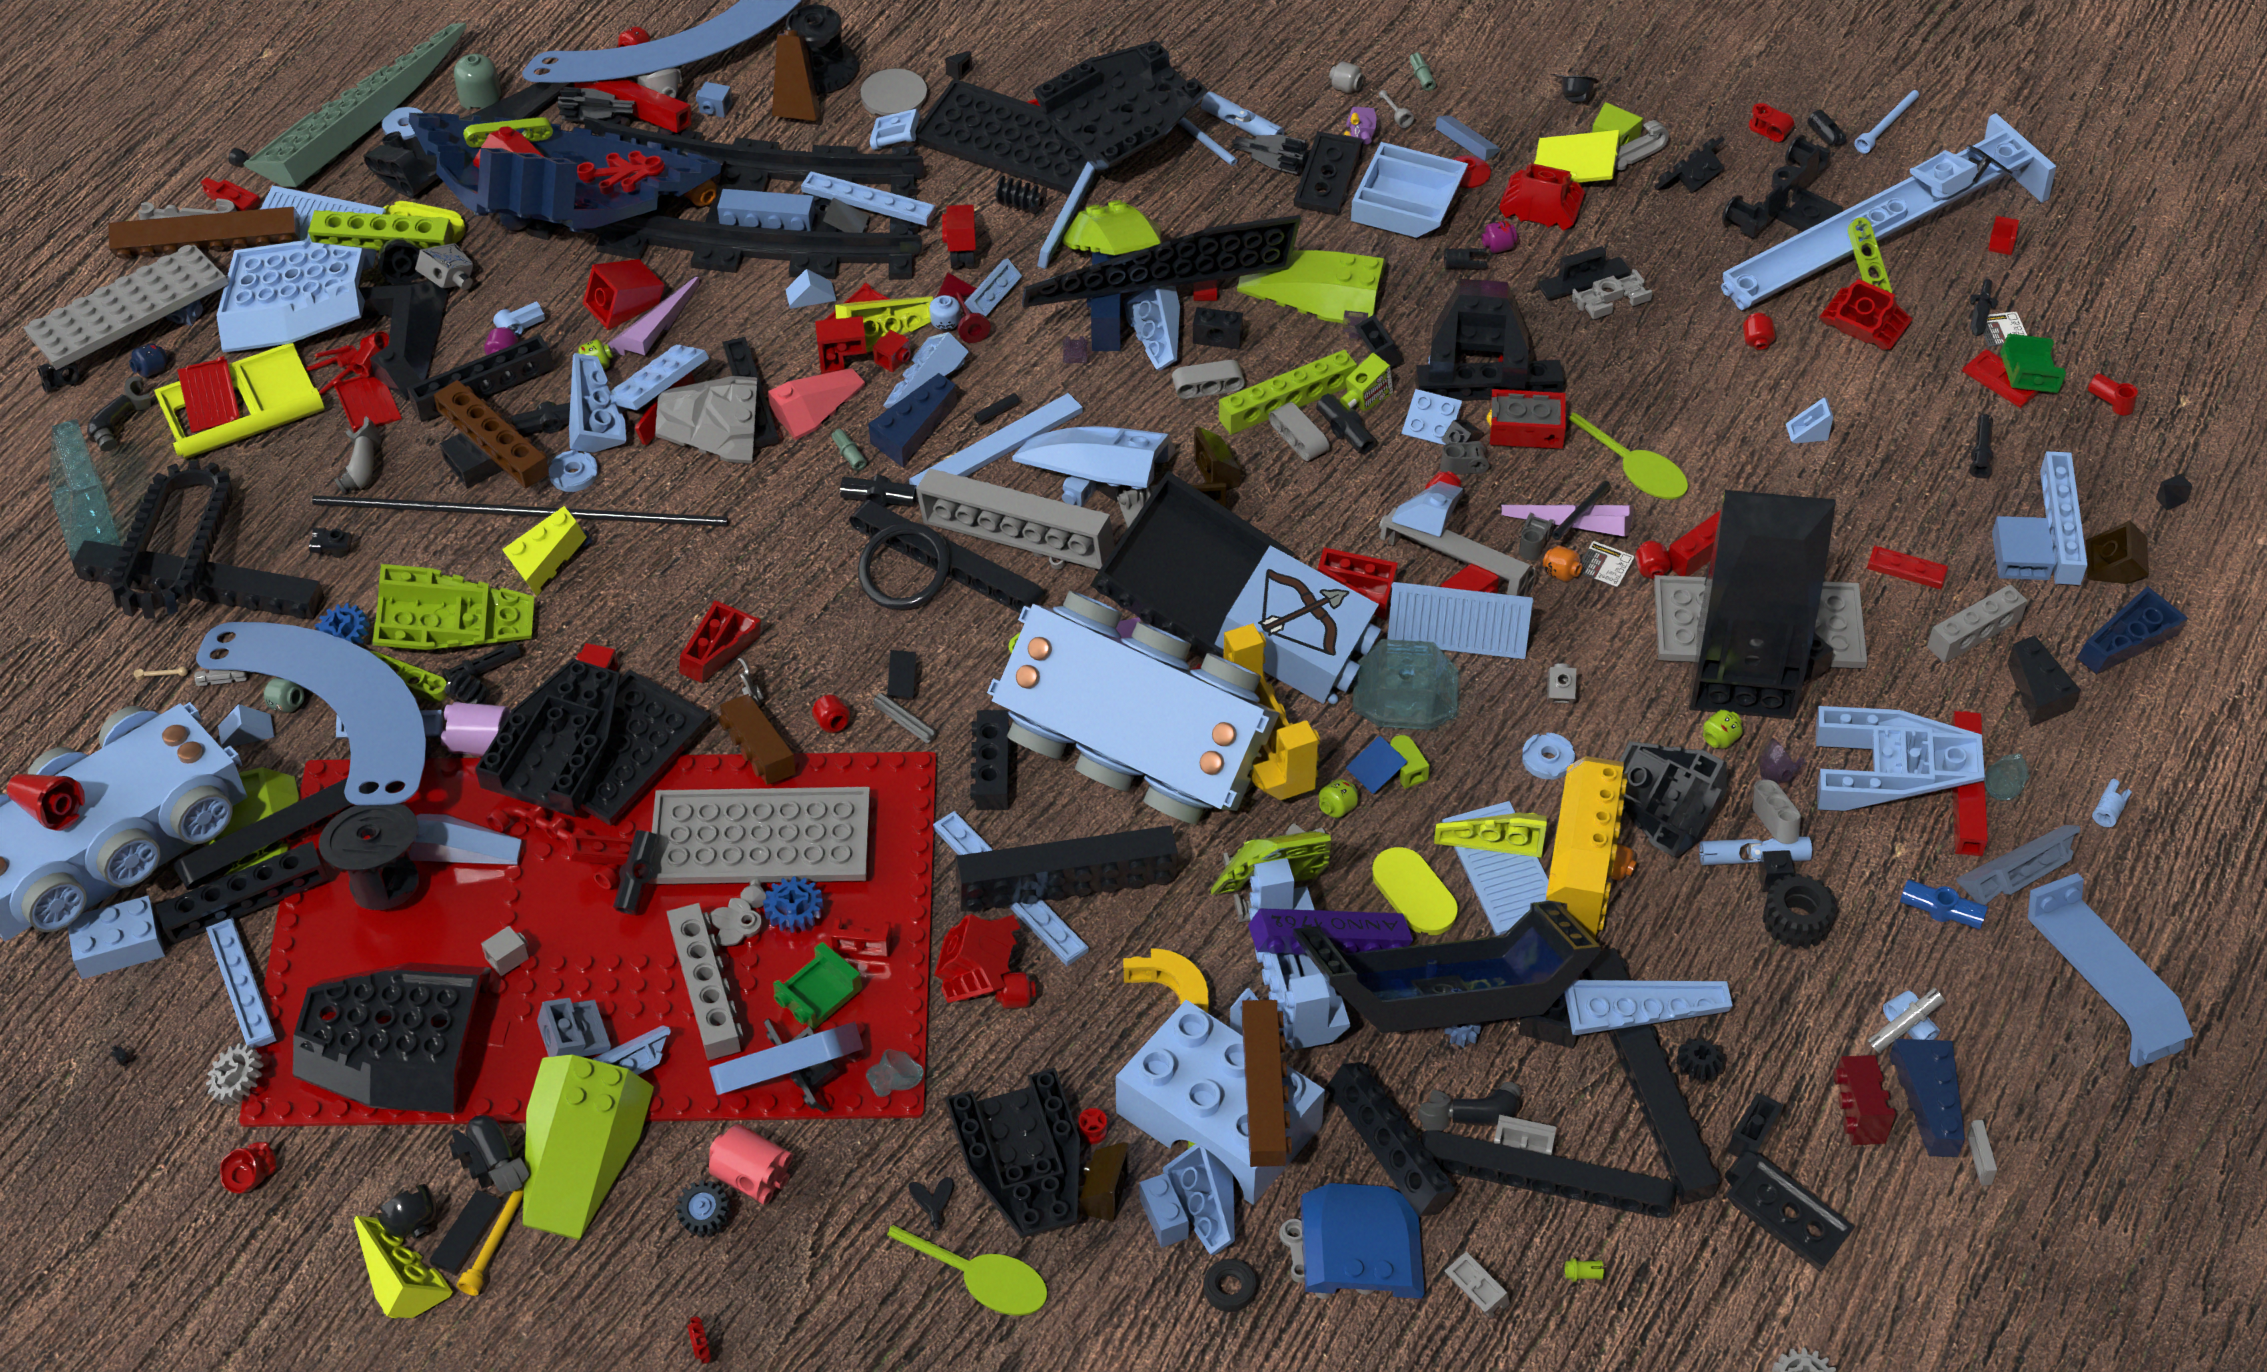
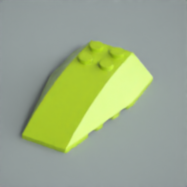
M1115 200L1108 202V206L1091 205L1086 207V211L1079 212L1063 236L1062 243L1071 249H1079L1080 247L1081 250L1086 251L1090 247L1091 252L1100 251L1104 254L1118 255L1160 244L1161 225L1135 207L1128 205L1127 202Z
M1297 250L1292 253L1289 269L1240 276L1237 292L1264 301L1268 298L1276 301V305L1282 307L1289 305L1298 308L1297 312L1306 315L1310 312L1316 314L1318 319L1324 321L1357 325L1375 313L1376 295L1380 278L1383 279L1386 259L1342 252Z
M381 564L373 636L374 646L427 650L507 643L532 638L534 596L502 587L500 590L488 587V583L480 581L478 584L468 582L462 576L454 574L453 577L441 574V570L433 568Z
M1309 831L1247 841L1229 861L1211 888V895L1238 891L1248 881L1250 876L1254 874V864L1285 858L1288 859L1294 882L1315 879L1329 865L1331 837L1322 832Z
M576 1055L542 1058L526 1111L525 1167L529 1176L524 1181L523 1226L576 1240L582 1238L601 1202L608 1194L614 1180L639 1141L654 1086L627 1068Z

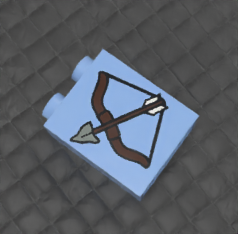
M1270 545L1227 614L1215 645L1224 649V632L1254 623L1258 632H1262L1266 640V647H1264L1263 652L1266 663L1263 664V671L1324 704L1333 687L1345 693L1350 687L1361 666L1350 660L1354 650L1367 656L1373 647L1381 629L1371 624L1370 621L1379 604Z

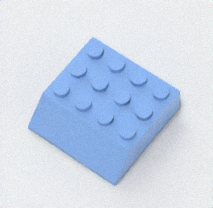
M1381 142L1352 200L1351 221L1416 238L1440 227L1467 170L1468 163Z

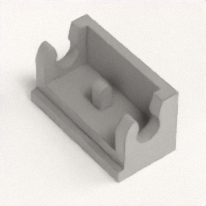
M1499 1115L1494 1143L1551 1155L1556 1127Z
M1467 1251L1445 1270L1449 1278L1489 1318L1494 1317V1311L1499 1306L1505 1309L1510 1304L1507 1292Z

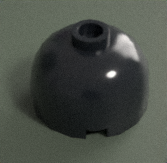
M404 237L393 238L387 241L378 253V268L382 276L391 284L408 283L416 280L418 277L420 278L422 274L415 270L421 248L412 240Z
M427 1184L416 1186L418 1192L410 1194L407 1190L397 1195L380 1208L382 1213L376 1212L375 1215L386 1232L396 1238L412 1236L416 1240L430 1231L427 1226L436 1217L437 1203Z

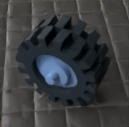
M699 1180V1185L695 1182L691 1183V1189L689 1190L685 1187L682 1190L684 1196H678L677 1201L680 1204L676 1205L675 1209L678 1212L677 1218L691 1234H697L701 1238H704V1234L708 1237H713L714 1231H717L718 1234L721 1233L723 1230L720 1227L722 1225L728 1226L729 1221L727 1217L732 1218L730 1208H733L729 1200L730 1198L725 1191L714 1182L709 1181V1183H706L705 1180Z

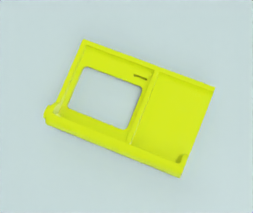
M293 343L285 344L228 364L233 389L240 391L251 415L195 435L185 437L175 415L176 410L185 407L180 381L154 390L176 440L173 446L177 456L183 455L184 459L325 410L317 388L313 387Z

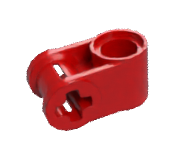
M1757 103L1752 108L1753 117L1748 124L1750 130L1774 142L1783 141L1794 127V120L1789 114L1774 109L1768 104Z

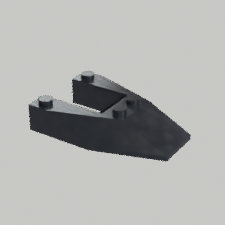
M1473 279L1459 280L1433 325L1428 381L1452 383L1455 349L1503 352L1501 387L1525 389L1528 368V332L1508 282Z

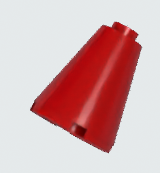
M17 774L10 779L7 785L9 798L43 827L50 830L62 831L69 828L78 820L80 816L77 814L80 805L84 806L85 803L83 787L78 781L68 776Z

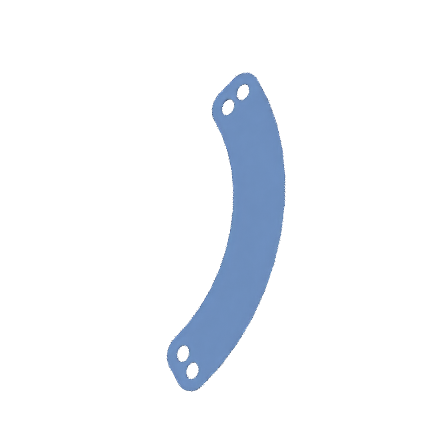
M740 0L722 14L701 25L659 40L603 50L544 52L538 54L529 62L522 75L524 79L531 82H586L623 78L677 67L727 50L754 37L785 17L802 0ZM548 58L558 59V61L553 64L543 63V61ZM539 69H550V72L544 75L534 73Z
M228 622L212 628L205 635L196 656L200 667L209 670L258 672L283 678L312 691L337 713L346 729L350 743V771L344 790L345 797L350 803L355 805L398 804L408 800L418 791L425 766L426 754L423 718L414 696L404 681L385 662L368 650L345 639L334 637L322 631L294 625L265 622ZM233 632L236 634V637L230 642L220 643L217 641L218 637L223 633ZM224 648L229 650L228 655L222 659H212L210 657L211 653L217 649ZM402 781L405 783L404 789L400 792L388 793L385 791L387 785L392 782ZM367 782L379 784L378 789L373 793L362 794L359 792L360 787Z

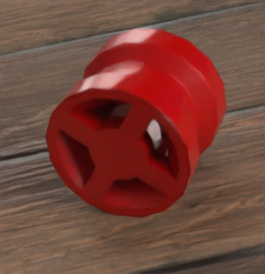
M1089 1108L1080 1114L1078 1121L1080 1138L1088 1144L1101 1143L1107 1136V1117L1105 1113L1097 1108ZM1091 1127H1097V1128H1098V1129L1090 1130Z

